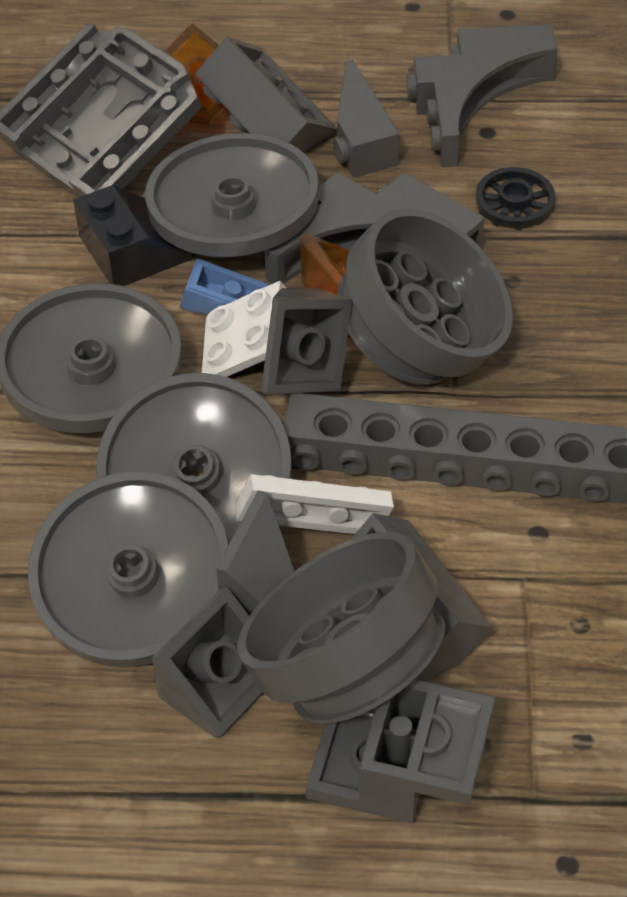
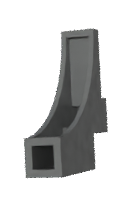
M552 24L457 29V46H450V55L414 57V74H407L406 76L407 97L415 98L417 114H426L427 123L435 125L430 128L431 150L439 151L441 168L458 167V150L461 135L466 125L482 107L514 89L530 84L554 81L557 45Z
M337 172L324 183L319 184V203L310 222L288 241L264 251L266 280L272 284L278 281L284 284L291 278L315 266L347 258L354 243L380 216L392 210L408 208L434 214L462 230L481 249L483 247L485 218L405 172L390 184L384 185L378 194L371 192Z

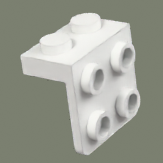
M281 281L262 289H257L231 303L219 306L207 315L202 373L227 377L265 360L272 300L281 288H286Z

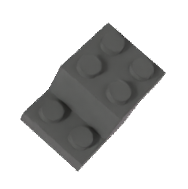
M414 679L403 690L374 709L348 720L325 724L306 785V798L411 824L414 821L420 794L471 805L493 715L495 697Z

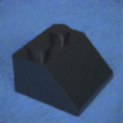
M110 185L73 199L79 237L110 284L126 286L192 260L191 252L170 244L156 232L149 219L145 197Z

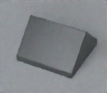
M228 587L221 588L152 657L158 697L216 738H220L263 692L238 657V637L249 615Z

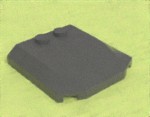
M87 24L0 111V138L14 152L78 198L110 185L123 189L202 106L187 71L181 62L128 28L115 27L112 32L98 31L95 25Z

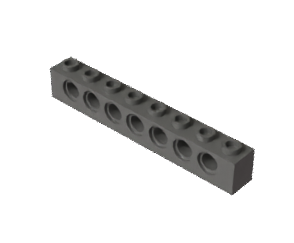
M291 393L284 429L290 445L292 467L303 470L318 469L344 472L349 475L363 474L390 477L396 480L436 482L447 486L463 485L488 488L493 491L508 490L535 493L540 496H562L580 498L592 502L608 501L627 504V428L304 393Z

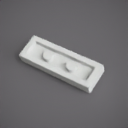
M254 474L250 475L235 504L237 521H242L259 490L268 494L279 526L355 534L372 513L389 516L394 508L391 491Z

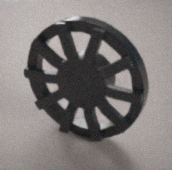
M520 167L497 169L484 176L476 189L478 212L492 221V225L497 227L502 225L522 230V227L535 224L540 225L554 209L555 191L552 184L546 177L530 169ZM508 178L501 185L496 182L497 180ZM515 178H523V179H526V180H528V181L525 182V181H523V180H519V179H515ZM537 184L543 190L533 193L532 186ZM490 186L498 194L485 193L484 191ZM547 197V203L534 201L536 199ZM484 200L498 202L487 205ZM530 207H532V208H534V209H538V210H540V211H538L537 213H535L534 211H532V210L530 209ZM500 208L503 209V210L501 211V213L495 212V211L499 210ZM509 212L513 213L514 217L508 216ZM524 212L526 216L521 217L520 213Z

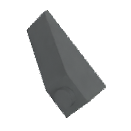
M354 60L346 61L337 120L338 138L333 140V149L337 161L340 164L344 163L354 178L397 166L399 164V133Z

